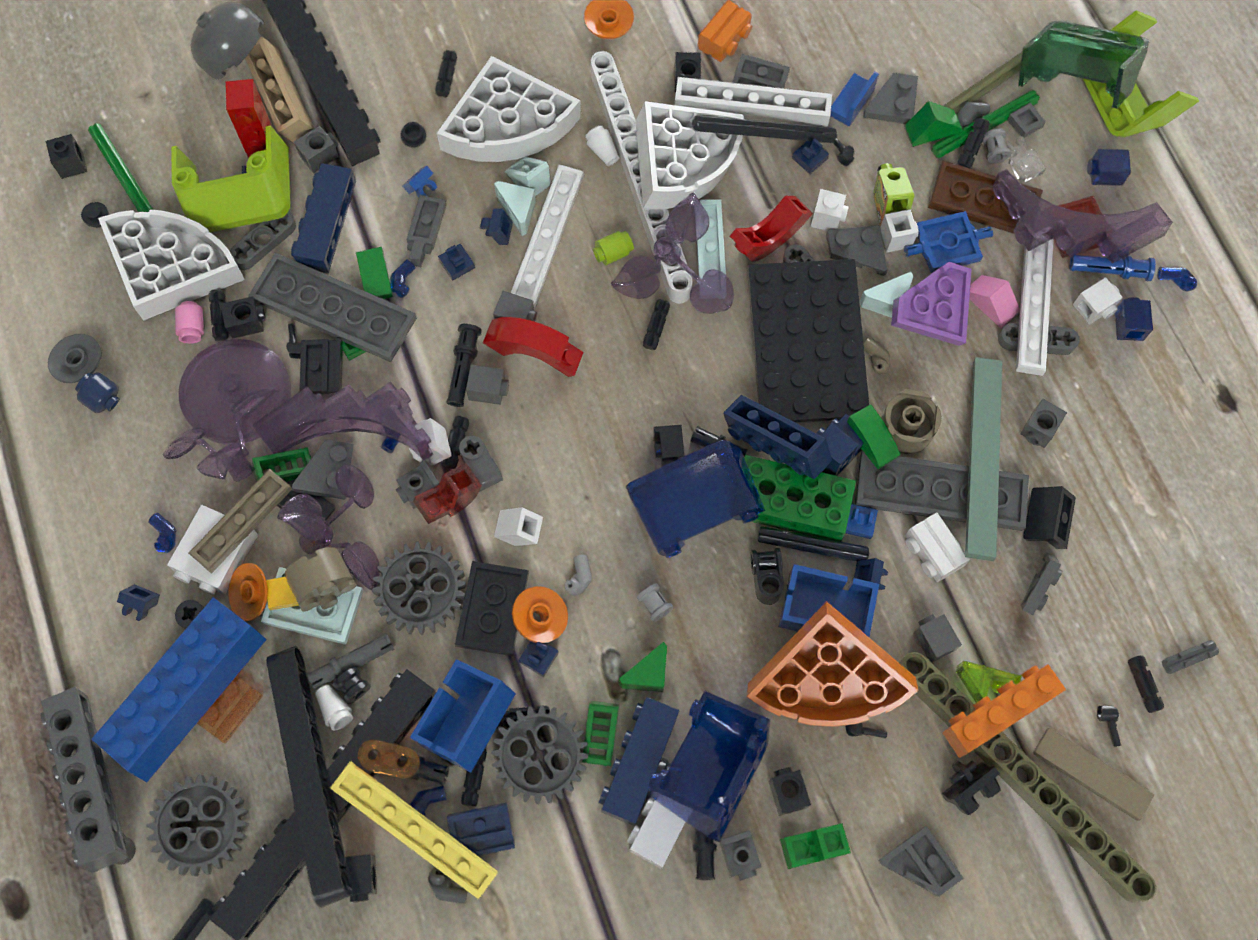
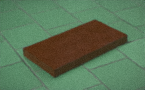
M942 161L928 208L950 215L966 211L970 221L1026 237L1027 233L1031 234L1043 190Z

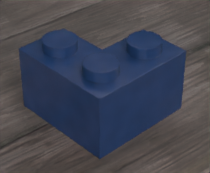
M847 414L840 420L835 418L826 430L820 428L816 433L826 438L832 461L822 473L838 476L862 450L863 441L847 423L849 418Z

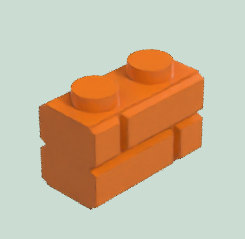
M730 0L726 1L700 32L697 46L699 50L707 55L710 54L712 58L719 62H722L727 55L731 57L735 53L740 39H746L752 30V25H750L751 13L742 7L739 8L737 4Z

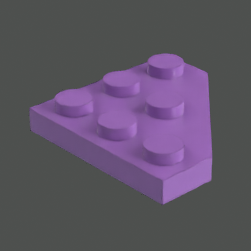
M948 262L893 300L891 326L958 346L965 344L972 269L952 262Z

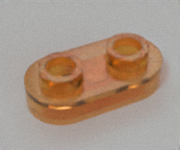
M371 739L364 742L358 751L360 764L372 772L398 778H409L419 768L420 761L417 753L406 746ZM376 749L378 751L377 758L369 760L368 753ZM401 756H405L407 758L406 764L399 767L397 764L398 759Z

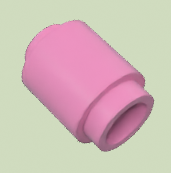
M185 301L175 308L176 335L179 336L180 342L187 344L198 343L204 334L203 308L197 305L196 302Z

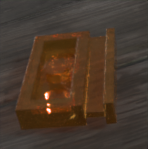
M236 676L197 724L226 744L263 695Z

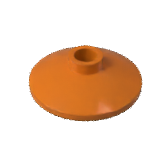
M592 0L585 9L584 21L588 30L595 36L604 39H615L625 35L631 29L634 22V12L626 0Z
M244 563L238 566L232 575L228 597L233 613L244 621H253L260 616L265 608L268 594L267 581L260 567L253 563Z
M535 586L524 590L515 599L512 607V619L516 629L524 638L535 643L538 641L548 643L557 639L564 632L568 622V611L563 599L555 591L546 587ZM533 613H537L540 616V622L533 618Z

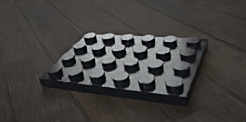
M855 259L748 265L747 273L758 403L793 422L834 420L835 418L840 420L845 414L851 416L869 406Z

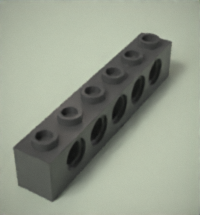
M75 686L42 700L43 712L41 713V720L44 727L48 729L49 739H47V747L54 756L56 765L53 766V773L61 786L62 792L59 793V800L67 812L68 820L65 822V826L69 836L73 839L75 847L72 849L73 860L78 867L94 873L128 858L101 747L92 740L97 731L89 698ZM71 722L70 726L67 729H65L67 724ZM76 748H78L77 752L73 756H71L72 752ZM84 775L83 780L77 784L78 779ZM91 802L90 807L84 811L86 804ZM98 829L96 836L90 840L91 834Z

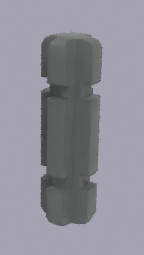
M1209 640L1162 660V666L1166 673L1172 674L1218 655L1219 649L1213 640Z

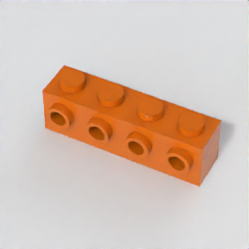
M1049 664L1040 670L1037 665L1031 667L1021 674L1024 678L1023 681L1015 685L1011 680L997 689L1000 694L998 697L990 700L986 696L972 705L976 710L966 716L964 712H961L948 721L951 727L942 733L959 758L1066 690Z

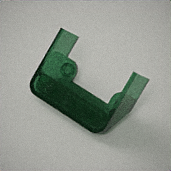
M1067 21L1050 22L1023 47L1018 86L1023 87L1033 77L1042 82H1049L1060 73L1106 83L1105 90L1113 97L1112 108L1117 109L1133 91L1147 54L1149 40L1141 36Z

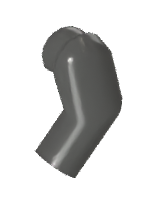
M967 102L957 115L961 127L964 128L971 124L977 115L985 116L989 114L990 105L988 103Z
M436 867L430 871L428 883L437 899L460 904L466 903L467 890L452 886L448 876Z

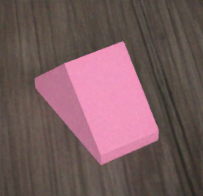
M981 275L970 285L969 300L1001 329L1020 312L1019 305L1007 280Z

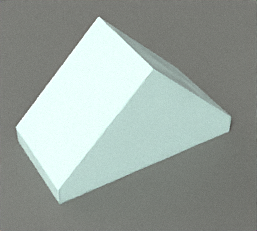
M523 157L505 171L507 176L516 185L535 189V196L550 186L549 165L546 161Z
M500 181L494 183L498 201L513 221L521 236L526 235L536 204L535 189Z
M912 272L863 291L859 302L860 306L892 318L893 300L909 290L913 279Z

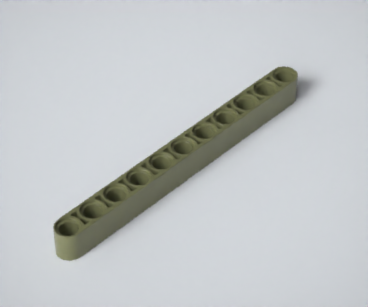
M910 652L900 660L899 663L904 668H906V662L909 661L914 662L918 666V674H913L916 677L918 692L915 694L949 727L951 725L948 721L955 717L950 712L949 707L951 703L957 704L966 716L976 711L972 706L974 704L924 655L918 652ZM929 682L938 685L940 689L939 695L930 693L928 690ZM1000 732L973 750L989 767L995 766L1000 773L998 776L1124 899L1130 902H1140L1154 897L1156 884L1153 878L1003 732ZM995 746H999L1005 751L1004 761L999 760L995 756ZM1018 767L1026 771L1028 776L1026 783L1018 779L1016 774ZM1041 789L1045 790L1050 796L1048 805L1040 800L1039 792ZM1064 811L1069 813L1073 819L1071 827L1065 825L1062 820ZM1087 834H1090L1095 839L1096 845L1093 850L1086 845L1085 838ZM1111 856L1114 857L1119 864V868L1116 873L1112 871L1109 867V859ZM1135 879L1142 886L1140 895L1133 891L1132 884Z

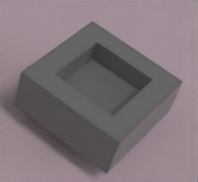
M1031 103L1011 113L1008 121L1022 139L1043 128L1046 122Z

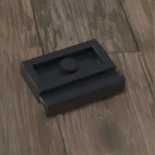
M340 338L336 340H301L299 392L302 395L342 394L343 342Z

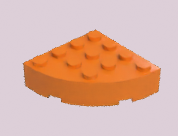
M826 601L748 683L747 697L765 710L780 717L783 715L788 718L797 719L799 723L807 725L835 727L858 724L868 721L869 717L883 712L888 713L901 706L918 692L916 677Z

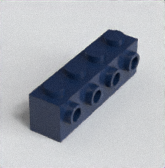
M740 395L723 412L728 425V432L734 439L738 441L743 440L758 452L763 451L776 462L787 464L799 475L805 474L815 479L832 461L826 438L743 395Z

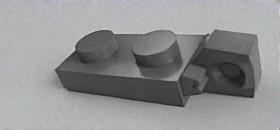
M420 195L407 236V250L411 251L409 256L411 266L422 267L425 254L431 255L446 209V200Z

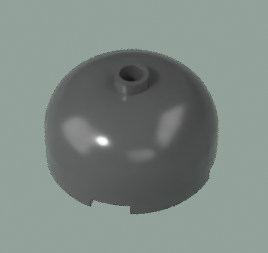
M225 2L217 5L208 13H202L196 21L197 26L191 38V53L195 62L213 79L218 80L225 77L226 72L224 70L234 65L237 67L251 52L261 36L257 32L258 27H262L264 21L247 6L237 2Z

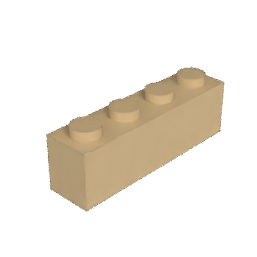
M261 36L245 60L278 133L294 143V141L315 128L278 48Z

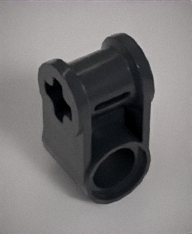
M775 548L774 551L757 552L756 549L751 550V569L754 575L756 597L765 605L775 604L779 601L784 589L781 549ZM771 584L776 588L777 592L767 593L762 586Z

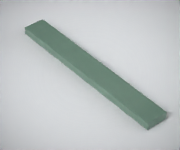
M975 357L972 377L965 557L994 561L997 553L1002 361Z

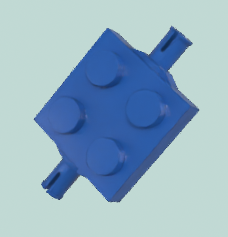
M966 211L917 222L918 243L904 246V252L906 257L922 254L926 259L930 273H933L948 262L961 266L981 262L983 258L979 247V240L993 237V230H991V226L976 230L970 223Z

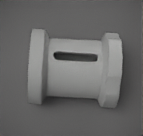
M993 129L984 134L983 142L987 144L989 152L987 159L990 163H1001L1011 156V152L1005 143V130Z
M657 583L649 586L637 596L638 601L643 602L651 613L650 618L653 622L660 620L674 608L662 596Z

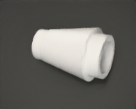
M597 126L586 134L587 145L605 162L606 166H610L619 160L620 157L617 154L608 129H604L603 126Z
M325 685L316 691L315 695L326 726H330L332 730H339L353 720L351 715L352 709L331 685Z

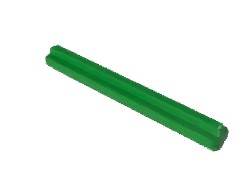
M1030 90L982 117L990 122L988 131L1006 122L1011 113L1029 103L1033 106L1038 104L1040 96L1035 90ZM974 122L962 128V132L948 136L933 144L931 151L935 157L941 158L965 145L970 131L974 130L972 128Z
M95 123L93 126H89L88 132L137 211L149 212V210H154L101 124Z

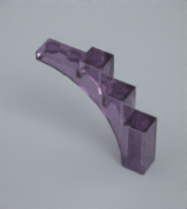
M1007 169L997 174L993 185L996 197L1005 203L1011 217L1018 221L1013 232L1017 241L1023 244L1028 252L1056 238L1059 248L1065 251L1070 258L1097 244L1101 254L1107 257L1113 264L1165 236L1173 223L1157 202L1139 210L1120 214L1097 215L1075 212L1059 207L1036 196L1020 184Z
M391 381L367 398L361 390L356 393L349 384L326 400L320 393L314 395L306 387L252 424L273 454L285 452L291 447L315 437L339 432L358 431L375 433L395 439L411 448L424 461L433 455L428 445L432 442L423 428L419 430L415 428L417 423L411 416L413 412L408 405L411 402L410 397L403 388L398 390Z

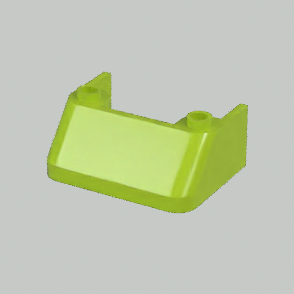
M1137 10L1084 49L1077 58V68L1109 132L1121 138L1165 126L1200 102L1195 96L1177 91L1166 100L1155 101L1147 106L1128 67L1140 55L1141 48L1136 38L1158 22L1156 18Z
M271 125L266 126V150L252 154L246 164L247 173L199 183L196 165L177 146L171 147L172 186L186 218L200 223L209 232L280 219L289 212V149Z

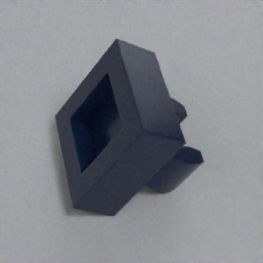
M814 138L813 141H806L794 151L792 159L811 174L828 160L829 153Z
M503 208L493 209L491 218L484 217L481 219L480 229H486L485 235L493 237L498 245H508L513 221Z
M461 243L457 246H451L445 250V253L438 256L439 262L452 281L475 269L474 262Z
M877 558L860 560L856 563L854 578L879 584L878 590H884L886 586L880 584L881 576H887L888 571L883 568L884 561Z
M134 584L119 592L117 602L124 605L122 615L126 616L135 609L137 610L136 620L140 621L146 618L150 608L158 604L160 594Z
M530 641L518 661L544 677L559 651L547 643Z

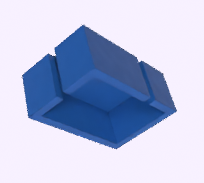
M793 564L789 573L785 592L786 598L783 602L778 627L798 632L827 601L870 637L879 584L853 578L848 586V590H843L847 583V576Z
M456 659L443 683L459 695L458 699L456 700L445 690L439 688L410 738L430 752L447 759L471 773L516 693L503 681Z

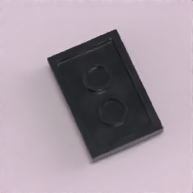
M472 561L455 641L456 647L513 656L518 630L513 623L512 607L518 595L526 590L529 570Z

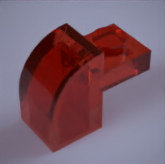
M465 463L444 473L438 486L415 496L413 502L426 522L430 524L446 515L452 517L462 511L477 497L482 485L468 464Z

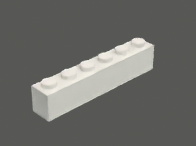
M678 77L675 106L742 114L745 120L828 127L832 94L682 77Z

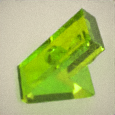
M962 661L956 668V673L976 703L988 696L989 686L992 687V691L998 693L997 689L1011 680L1015 685L1021 682V675L968 661Z

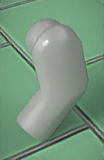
M578 555L573 558L576 573L564 585L566 592L573 596L583 593L592 581L587 555Z

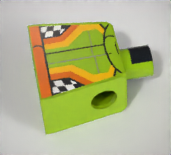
M885 163L878 167L873 192L880 227L885 214L910 210L915 196L905 169L902 167L893 168L890 163Z

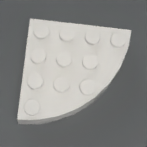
M491 56L437 132L440 150L459 158L482 162L515 160L538 153L555 144L581 118L580 100Z
M644 102L636 119L643 209L680 207L700 199L720 182L733 162L743 135L694 131L692 128L694 116L744 119V115Z
M131 210L98 218L132 305L143 321L174 309L182 302L196 300L208 295L212 290H221L245 280L228 248L220 239L211 234L200 223L182 215L161 210H149V212L138 213Z

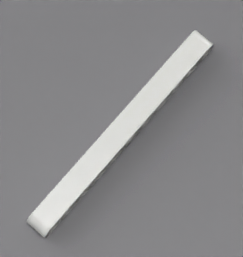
M599 51L591 58V78L667 295L674 303H685L689 300L692 291V277L668 210L643 209L641 178L635 175L640 173L636 120L612 55L605 51ZM658 217L660 220L654 221L651 218ZM665 239L669 242L660 243L659 240ZM668 262H674V263H676L677 265H676V266H668L666 263H668ZM683 285L686 288L679 290L674 286Z

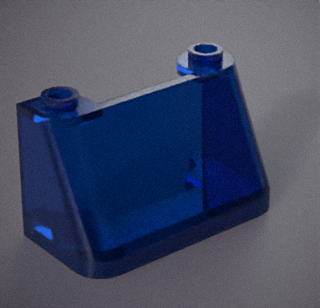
M728 440L708 445L626 485L628 495L658 554L666 556V558L680 554L682 552L681 548L685 545L684 541L732 519L749 523L759 517V513L765 511L741 449Z
M704 691L700 700L695 699L690 708L689 716L692 717V726L668 770L663 769L659 774L656 772L653 774L648 790H650L652 799L706 837L719 842L725 834L764 757L769 742L770 719Z

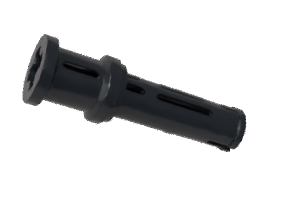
M459 324L458 343L453 349L456 360L446 403L454 407L464 406L471 363L478 354L476 346L478 337L482 334V329L472 324Z

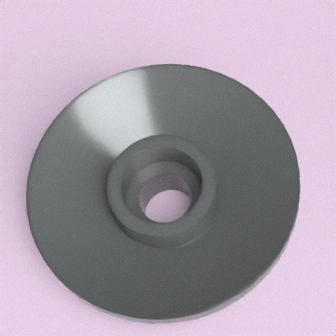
M74 334L65 337L53 347L49 354L48 369L50 374L56 380L63 383L79 382L87 373L92 374L99 366L102 357L101 347L93 337L86 334Z

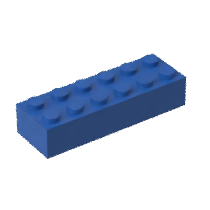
M213 597L92 737V740L126 771L148 782L267 639Z

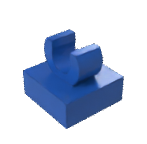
M428 166L417 171L402 186L408 194L416 191L418 197L420 195L427 196L423 191L424 185L428 186L432 191L437 189L436 183L429 179L434 173Z
M851 504L845 534L872 539L878 510Z

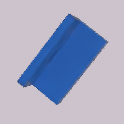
M874 71L869 80L854 73L831 105L830 116L850 127L874 92L879 73Z

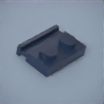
M507 802L447 815L450 836L477 856L515 848Z

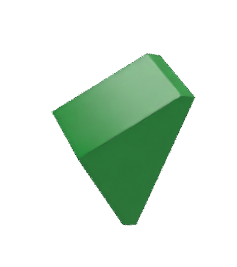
M929 100L905 124V130L912 147L962 132L961 124L953 109Z
M664 641L619 678L618 684L622 689L664 691L667 645Z

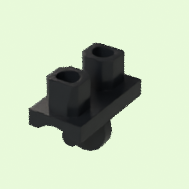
M956 761L952 764L955 774L949 778L953 785L941 795L945 801L954 804L962 813L971 815L979 807V804L973 797L975 793L980 790L984 797L990 798L1001 791L996 779L1000 773L995 766L989 767L983 762L976 765L974 761H970L964 765L962 762Z

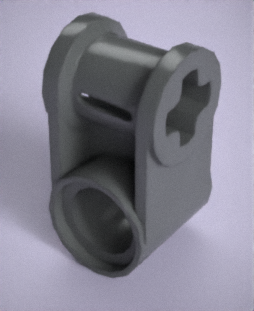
M477 436L465 437L460 443L459 450L462 461L477 492L479 493L503 481L501 472L494 459L491 458L483 441ZM473 448L475 451H477V454L472 455V453L469 452L468 449Z

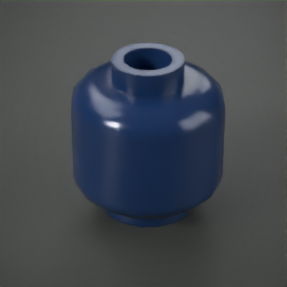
M99 372L92 375L87 373L75 387L77 400L94 413H101L105 410L111 411L120 400L117 397L119 392L118 385Z

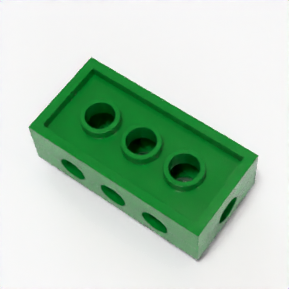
M745 455L731 517L805 535L842 541L846 533L856 480L822 472L815 479H812L805 474L799 475L787 464ZM760 490H767L771 495H764ZM788 496L796 497L798 502L789 500ZM815 503H822L826 508H819Z

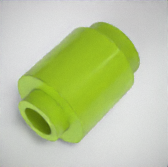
M617 231L595 241L593 254L599 263L603 262L607 266L628 256L629 252L634 250V245L626 231Z

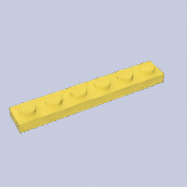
M353 762L346 766L330 789L477 899L481 897L497 875L498 871Z

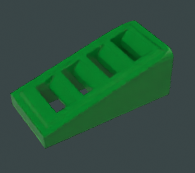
M308 447L252 458L255 480L257 482L264 475L263 471L266 469H271L286 483L297 479L311 460ZM301 458L304 467L299 468L296 459ZM290 462L292 469L287 470L285 463ZM279 465L281 472H275L274 467Z
M590 701L584 742H588V745L583 749V753L588 754L589 757L582 759V763L612 766L619 704ZM595 712L611 713V719L595 717ZM594 724L608 725L610 730L593 729ZM592 736L609 738L608 743L591 741ZM590 748L607 750V755L591 754Z

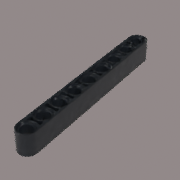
M293 646L268 656L266 662L311 893L316 905L322 908L351 897L352 886L332 790L330 789L331 786L305 662L299 648Z

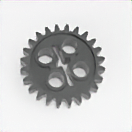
M416 542L413 550H410L409 546L404 544V553L402 554L394 549L395 558L393 560L389 557H384L387 567H377L382 577H373L374 582L380 585L372 589L374 595L380 596L374 600V604L376 606H383L378 611L381 616L388 615L386 622L389 625L397 621L395 627L397 631H401L406 625L409 635L413 633L414 628H418L420 635H423L425 627H429L435 633V624L437 623L445 628L446 623L444 619L448 617L454 620L455 616L452 610H462L457 600L465 598V593L459 591L467 588L465 581H459L465 576L463 570H457L460 566L459 561L450 562L453 557L450 551L442 556L443 549L440 545L435 551H432L430 542L426 544L424 549H421L419 542ZM423 563L426 565L422 573H412V568L416 564ZM437 569L438 572L431 576V572ZM439 581L447 583L446 589L442 592L433 591L435 583ZM399 584L406 585V590L403 594H392L395 586ZM417 584L419 586L424 585L425 590L422 592L420 590L416 591L414 587ZM408 601L406 607H401L403 603ZM420 602L428 604L426 611L416 614L413 612L416 604Z
M541 705L539 712L535 714L533 707L530 706L528 707V716H525L518 710L516 712L517 721L510 717L506 719L510 726L509 729L499 727L498 730L504 735L503 739L495 738L493 742L500 745V749L491 751L492 755L499 756V761L493 763L492 767H501L502 769L496 778L506 777L507 781L503 788L506 789L511 785L515 787L513 797L523 792L524 802H527L531 795L534 796L536 804L540 803L542 796L546 797L548 803H552L554 793L560 799L564 798L562 789L565 787L568 791L572 792L574 788L570 781L580 782L582 780L576 773L577 770L586 771L587 769L585 765L580 763V760L589 757L588 754L581 752V748L587 746L588 742H579L578 737L584 731L574 732L573 728L577 721L574 720L567 724L565 720L568 713L565 712L560 717H557L556 707H553L550 713L546 714L545 706ZM544 725H549L554 730L555 735L551 742H544L539 738V730ZM528 730L532 731L539 749L547 750L548 754L544 756V759L554 775L553 779L548 777L542 761L533 758L536 749L527 736ZM518 739L525 741L528 746V751L524 756H517L513 752V743ZM562 752L566 754L569 760L566 768L558 769L553 765L552 757L555 753ZM529 767H537L541 771L542 777L540 782L531 783L527 780L526 771Z
M198 774L196 783L191 777L186 776L185 786L177 781L173 782L175 791L171 792L164 789L163 793L166 799L164 801L157 799L154 801L160 807L159 810L149 811V815L156 818L155 822L146 825L147 828L154 829L155 831L154 834L147 837V840L157 842L151 849V852H162L157 861L159 863L169 861L167 869L174 871L179 866L178 873L180 875H186L189 868L191 876L198 877L200 868L207 875L211 874V865H214L217 869H223L222 859L233 861L234 859L230 851L232 849L241 851L242 849L236 843L237 840L247 839V836L241 833L240 830L249 826L248 822L241 820V817L249 812L246 809L238 808L245 800L241 797L233 799L238 790L232 787L226 791L228 782L222 780L217 785V777L212 775L206 782L205 776ZM218 801L220 803V811L216 816L210 817L209 807L212 803ZM188 802L190 807L189 813L185 817L180 818L178 814L179 807L183 803ZM199 820L206 823H225L224 827H198L197 830L189 827L175 829L171 827L173 823L195 824L199 823ZM216 832L218 843L209 849L206 843L207 838L211 833ZM185 833L187 835V844L182 849H178L176 840L179 835Z

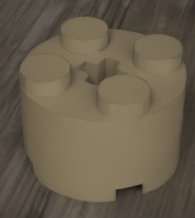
M905 390L889 401L881 417L889 429L899 452L916 453L923 451L930 444L941 425V410L931 400L932 398L922 391Z
M327 547L316 550V557L308 560L305 555L286 569L287 583L303 612L321 606L322 609H328L338 603L337 597L350 592L356 587L354 579L337 548Z

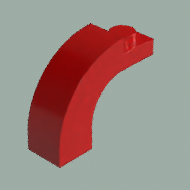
M784 196L772 212L758 224L749 228H736L729 237L735 242L734 246L736 249L745 254L751 262L758 261L773 253L787 242L807 222L813 213L796 196Z
M516 317L492 319L483 340V344L502 356L511 354L528 355L549 364L568 377L575 376L584 353L568 342L569 337L538 322Z

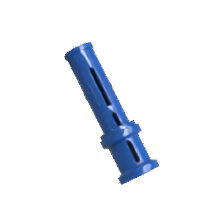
M1072 254L1069 263L1070 271L1120 275L1122 279L1127 280L1129 277L1145 278V281L1149 282L1154 277L1156 267L1155 258L1149 257L1147 260L1132 259V256L1128 255L1122 259Z

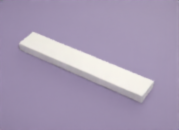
M563 165L558 166L511 291L512 294L533 300L534 310L584 177V171Z
M1027 233L1025 238L1016 372L1043 376L1046 372L1053 237Z

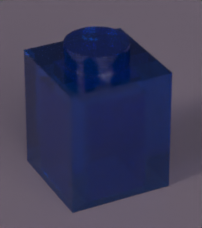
M1097 149L1093 158L1089 159L1087 164V173L1091 175L1092 185L1123 186L1131 174L1129 150Z
M1137 297L1123 299L1117 307V312H1115L1117 340L1144 341L1153 331L1151 300H1140Z

